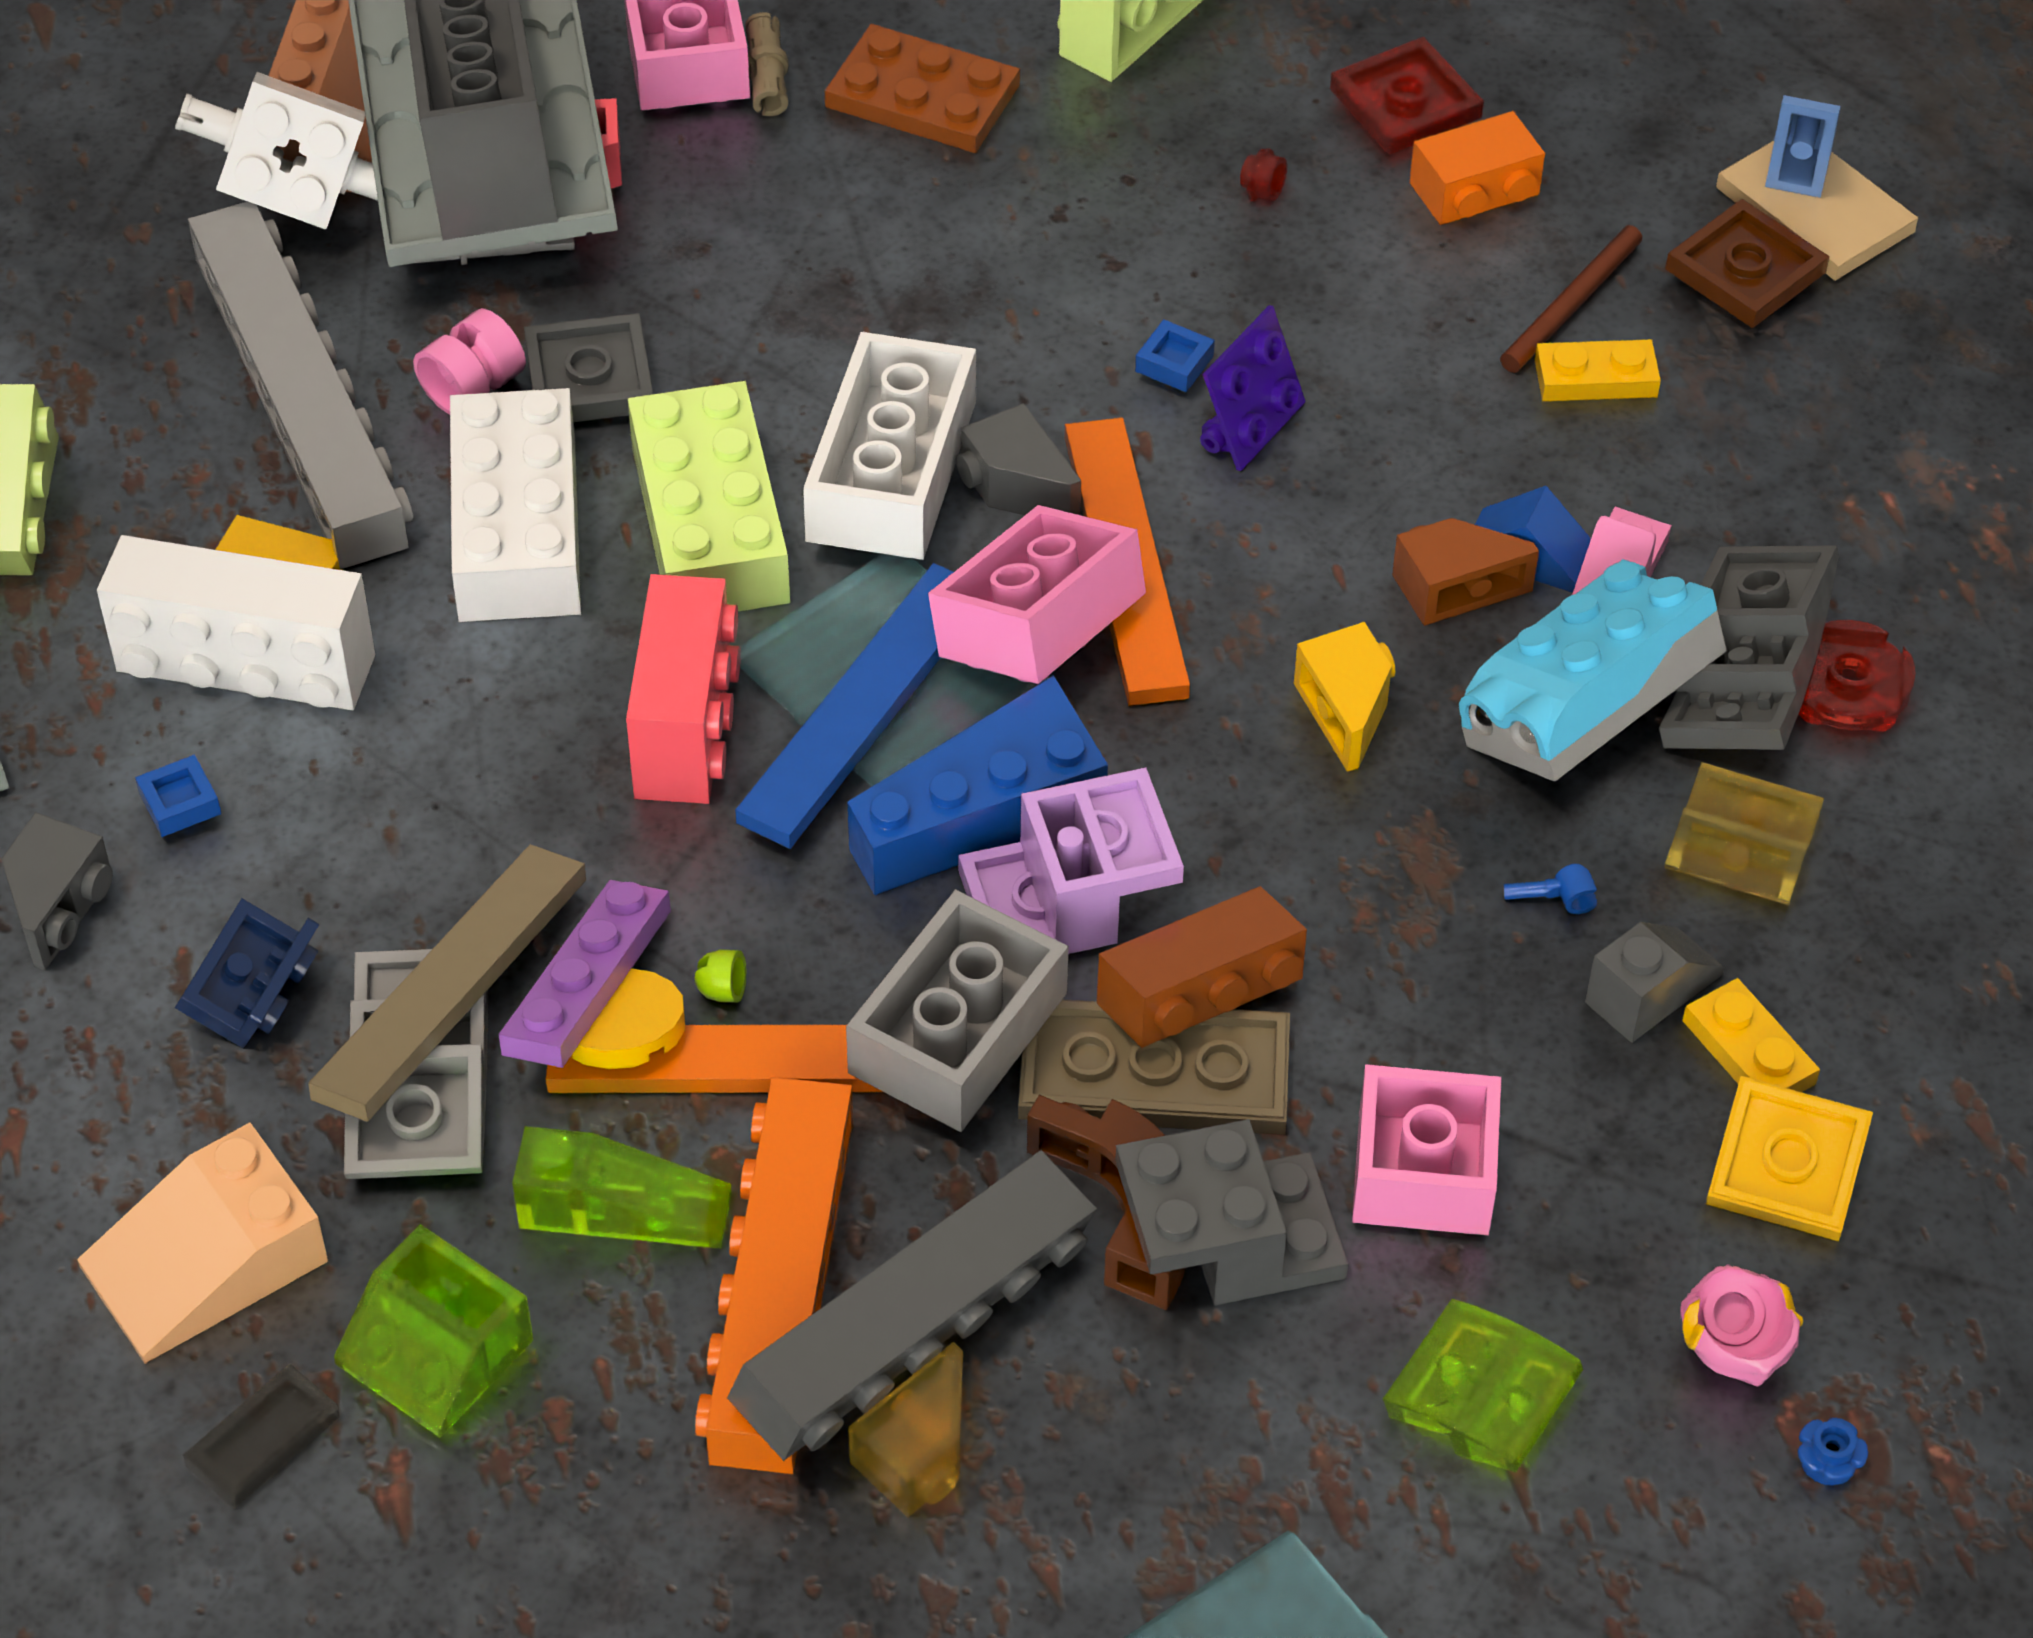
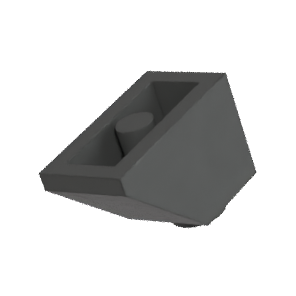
M1024 403L961 427V454L956 456L959 475L968 488L975 487L988 507L1026 515L1037 505L1080 515L1081 479Z
M1640 922L1594 956L1585 1003L1628 1041L1633 1043L1720 978L1724 973L1725 967L1678 927Z

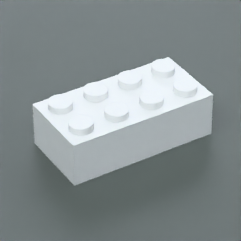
M867 332L860 333L803 487L805 542L924 560L956 464V456L961 449V427L969 425L976 404V349Z
M570 388L450 395L452 578L459 622L581 615L576 454Z
M121 535L97 588L116 671L128 673L135 677H153L189 683L200 688H220L244 692L261 698L274 697L309 703L316 707H335L354 711L375 658L362 573Z

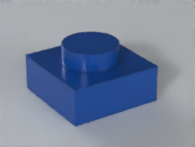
M1163 319L1136 354L1135 372L1187 392L1214 357L1215 340Z
M195 754L135 777L139 795L161 837L221 815L218 797Z

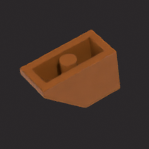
M1449 518L1430 525H1420L1397 535L1392 576L1422 624L1426 626L1532 592L1539 550L1534 542Z

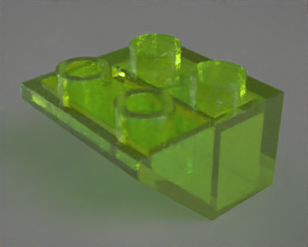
M420 1224L373 1271L335 1352V1364L441 1438L533 1342L527 1296Z

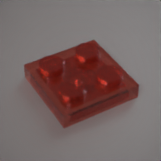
M1424 37L1331 73L1330 90L1389 155L1413 146L1416 140L1456 129L1481 119L1483 115V99Z

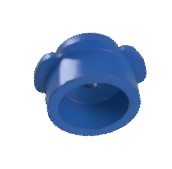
M1835 1417L1830 1418L1826 1422L1815 1419L1807 1423L1800 1431L1799 1440L1802 1442V1445L1799 1446L1797 1451L1805 1473L1816 1482L1824 1485H1839L1847 1482L1854 1475L1856 1468H1862L1868 1458L1867 1444L1863 1439L1857 1437L1858 1431L1856 1427L1846 1420ZM1835 1444L1839 1451H1831L1826 1448V1445Z

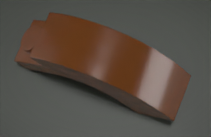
M1038 1095L1027 1115V1153L1034 1155L1042 1150L1054 1164L1097 1181L1115 1196L1124 1211L1120 1223L1106 1246L1104 1285L1167 1311L1180 1286L1186 1268L1150 1275L1115 1161L1116 1145L1165 1135L1142 1114L1114 1099L1110 1101L1100 1119L1090 1115L1076 1104L1069 1102L1059 1103Z

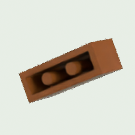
M1259 886L1099 953L1097 1004L1141 1048H1144L1303 979L1307 929L1268 892Z

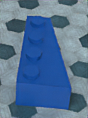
M1052 676L847 802L849 850L873 894L877 895L958 866V855L1020 842L1021 794L1108 776V764L1056 678Z

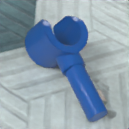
M1580 864L1565 866L1555 875V879L1504 884L1505 900L1561 896L1567 912L1571 914L1589 912L1598 903L1594 894L1597 888L1591 873Z

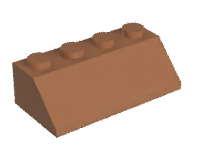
M296 0L269 76L365 111L349 1ZM365 116L354 151L359 152L357 158L372 163ZM289 139L286 147L276 145V147L284 151L283 159L294 162L297 156L306 157L299 152L300 143L296 140Z

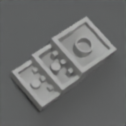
M432 949L355 952L354 1000H350V1037ZM488 990L368 1122L345 1113V1179L482 1173L487 1088Z

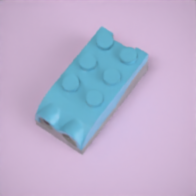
M1624 559L1609 566L1597 579L1576 594L1567 597L1560 606L1533 626L1522 630L1514 640L1492 655L1478 669L1466 689L1465 696L1459 702L1462 730L1467 747L1549 780H1558L1727 651L1713 589L1693 582L1685 585V581L1679 577H1664L1658 580L1648 577L1645 566Z

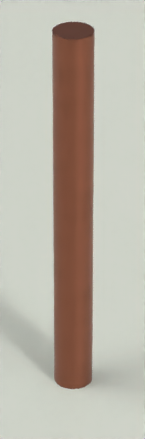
M1632 225L1625 226L1501 355V364L1507 371L1512 373L1518 372L1536 353L1537 343H1546L1642 242L1643 237L1639 229Z

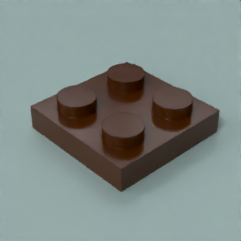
M1741 199L1671 250L1667 256L1665 270L1751 328H1754L1824 275L1827 271L1830 256L1747 201Z

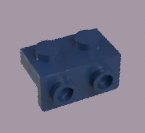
M241 898L176 1004L175 1009L244 1049L257 1028L269 1034L289 1002L287 998L279 994L280 990L288 978L298 984L319 951L308 944L319 924L307 918L298 932Z

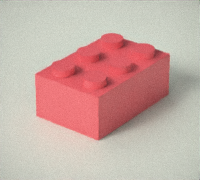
M650 574L626 716L634 799L709 804L713 779H724L726 742L719 741V739H721L722 730H731L734 709L733 693H726V690H728L730 682L738 683L741 663L740 646L730 645V642L736 641L738 606L727 604L726 579Z

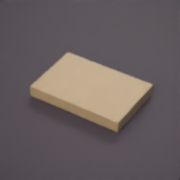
M1774 141L1718 174L1716 188L1735 203L1741 199L1747 201L1829 255L1826 274L1835 281L1913 234L1916 230L1917 216L1833 152L1831 153L1821 198L1765 187Z

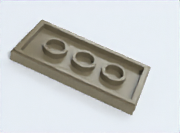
M1062 999L1023 1051L1018 1119L1027 1120V1115L1038 1095L1059 1103L1069 1102L1076 1104L1090 1115L1100 1119L1110 1101L1114 1099L1142 1114L1159 1128L1196 1130L1250 1119L1254 1133L1285 1135L1287 1123L1290 1013L1234 1009L1185 1029L1179 1034L1169 1036L1141 1048L1097 1004V1001Z

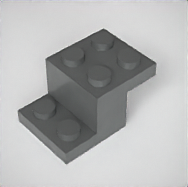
M1250 1119L1116 1145V1165L1150 1275L1201 1265L1214 1305L1347 1278L1348 1261L1310 1152L1263 1161Z

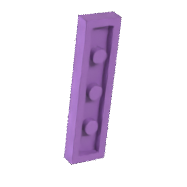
M609 880L499 1033L501 1055L563 1068L671 912L669 891L641 886L634 882Z

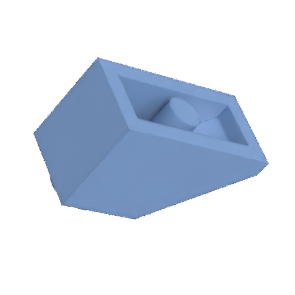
M1783 96L1765 187L1821 198L1841 106Z

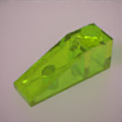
M525 1126L512 1182L519 1228L722 1249L732 1194L730 1183L595 1133Z

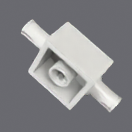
M259 72L255 75L244 109L238 108L236 113L186 94L175 129L180 131L182 129L225 145L223 151L228 152L216 190L323 229H327L339 193L344 195L345 191L349 190L378 201L373 164L357 158L359 152L354 151L364 123L365 111ZM289 139L296 140L300 143L299 152L306 157L297 156L294 162L283 159L284 151L276 147V145L286 147Z

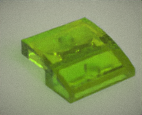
M1451 1299L1384 1396L1383 1402L1390 1418L1448 1435L1455 1454L1516 1473L1584 1369L1581 1360L1543 1336L1500 1315L1456 1299Z

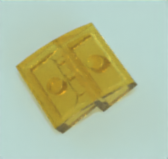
M1701 762L1687 806L1683 809L1667 856L1665 869L1789 906L1822 811L1824 798Z

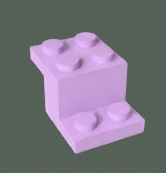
M1147 768L1021 794L1020 842L958 855V871L966 895L1069 946L1068 954L1118 943L1120 896L1183 883L1184 866Z

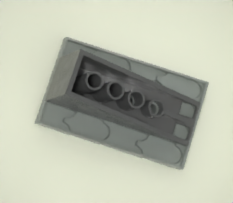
M348 0L384 245L389 267L415 263V260L424 262L472 254V251L480 253L529 245V242L535 241L536 244L585 236L588 232L598 234L618 230L577 0Z

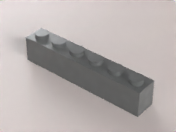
M1040 1150L744 1363L727 1399L783 1461L804 1445H807L811 1451L817 1450L840 1430L844 1424L841 1418L855 1407H858L863 1413L874 1408L893 1389L895 1383L892 1380L906 1369L913 1376L919 1374L941 1354L944 1349L942 1343L957 1332L962 1339L967 1338L987 1321L993 1313L991 1306L1004 1296L1010 1303L1017 1301L1041 1277L1039 1270L1051 1261L1057 1267H1062L1074 1258L1088 1241L1083 1231L1097 1208L1051 1159Z

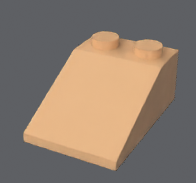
M251 1122L190 1154L77 1259L80 1268L145 1364L328 1262L317 1214Z

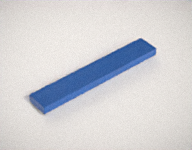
M935 563L930 566L735 809L736 824L789 849L792 848L941 658L938 654L928 593L954 573L953 571Z

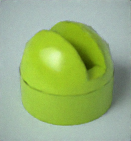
M720 949L709 952L700 958L697 965L698 970L695 972L694 977L697 989L707 999L718 1002H740L744 995L747 976L743 952L741 950Z

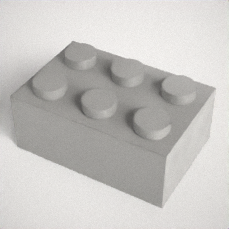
M955 889L847 1024L848 1074L962 1132L1066 996L1069 946Z

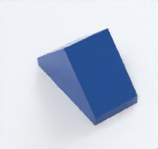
M1547 486L1482 509L1475 525L1534 542L1539 550L1535 581L1573 593L1591 538Z

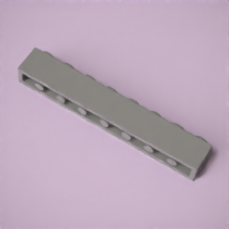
M248 201L188 218L198 266L325 538L332 539L334 552L339 560L340 570L408 549L405 523L413 521V513L407 494L402 486L393 489L390 483L394 481V476L384 447L374 449L371 442L375 438L369 416L364 407L355 409L352 404L356 402V398L347 370L345 368L336 370L334 364H337V357L330 335L327 330L318 332L316 326H319V321L313 300L308 292L304 294H299L298 289H301L299 275L290 255L281 257L280 255L283 252V246L274 220L264 221L257 205Z

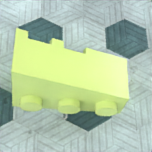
M0 384V575H33L36 556L43 553L45 545L43 519L59 434L54 426L53 410L51 407H45L35 384Z

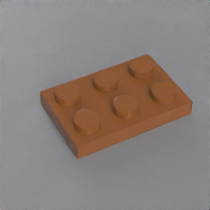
M870 24L825 89V107L976 153L1020 86V68Z

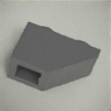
M35 812L3 855L1 861L33 965L39 969L46 970L58 952L65 950L73 942L79 923L92 904L101 901L105 897L112 882L113 871L110 867L103 836Z

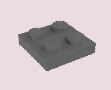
M639 313L524 327L532 390L570 388L573 422L628 416V398L653 394Z

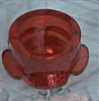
M1270 148L1261 149L1256 155H1249L1246 158L1240 174V184L1249 193L1250 201L1256 202L1258 198L1275 201L1279 197L1287 177L1286 159L1274 155V151Z

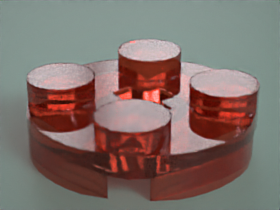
M1835 620L1825 623L1816 662L1799 715L1803 720L1814 725L1827 724L1847 730L1870 729L1873 731H1886L1891 729L1896 723L1897 716L1907 707L1913 689L1916 672L1911 654L1904 646L1900 653L1896 646L1887 642L1889 633L1876 625L1856 620ZM1844 669L1856 670L1857 678L1863 680L1852 681L1843 678Z

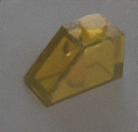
M954 1342L849 1426L850 1463L907 1517L912 1515L926 1502L935 1504L941 1501L954 1488L960 1475L963 1406V1350Z

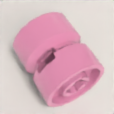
M481 308L452 327L449 335L437 338L419 351L414 357L413 364L418 381L428 397L440 409L450 415V395L489 393L490 389H499L524 370L526 360L521 343L509 325L492 311Z

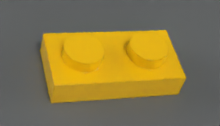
M1652 339L1537 343L1535 365L1542 401L1658 397L1661 380Z
M1739 978L1686 1005L1682 1021L1738 1084L1740 1077L1744 1076L1798 1092H1803L1816 1085L1820 1068Z

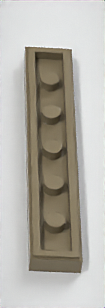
M530 844L308 1082L311 1100L368 1122L586 881L585 863Z

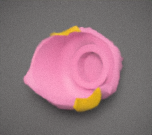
M1718 1266L1704 1276L1699 1284L1681 1302L1680 1311L1685 1343L1689 1349L1694 1350L1705 1365L1716 1373L1757 1387L1762 1385L1775 1370L1787 1363L1795 1352V1348L1798 1347L1799 1330L1803 1325V1318L1795 1311L1789 1288L1785 1284L1780 1283V1281L1767 1277L1765 1274H1757L1737 1266Z

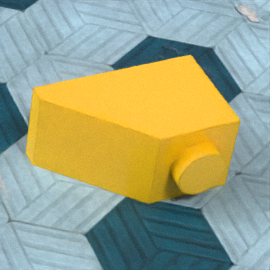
M1365 622L1297 643L1294 685L1347 772L1359 768L1387 707L1390 678L1395 676V664L1389 648L1385 643H1378Z

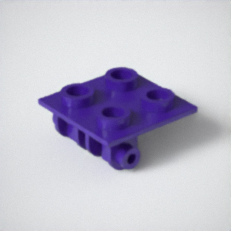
M1268 305L1203 373L1217 415L1213 419L1207 420L1202 426L1200 442L1211 453L1219 451L1230 452L1236 470L1242 471L1306 402L1273 306Z

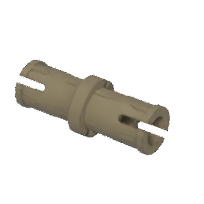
M759 12L750 16L745 22V32L749 50L748 66L749 78L752 81L753 108L757 113L763 109V116H776L784 112L788 107L784 76L788 72L789 64L788 57L781 47L780 22L776 16L770 21L771 13Z

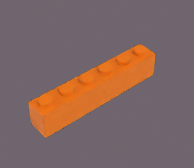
M771 1077L767 1103H755L751 1125V1142L759 1143L756 1159L745 1158L740 1186L741 1199L748 1200L746 1216H734L730 1234L729 1253L731 1257H738L735 1274H723L719 1291L718 1313L719 1315L727 1316L723 1334L712 1333L708 1348L707 1374L715 1376L712 1394H700L696 1413L695 1434L696 1436L706 1437L709 1465L793 1474L797 1451L783 1461L727 1399V1396L744 1363L822 1308L853 1128L852 1085Z

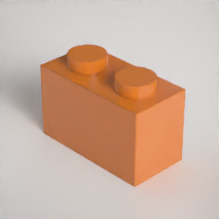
M1511 111L1414 141L1409 183L1440 225H1444L1539 195L1545 152L1515 112Z

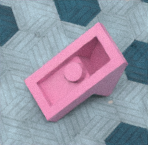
M1614 507L1610 517L1601 516L1596 523L1572 595L1601 576L1609 566L1620 562L1622 559L1645 566L1647 576L1651 577L1669 541L1671 525L1618 507Z

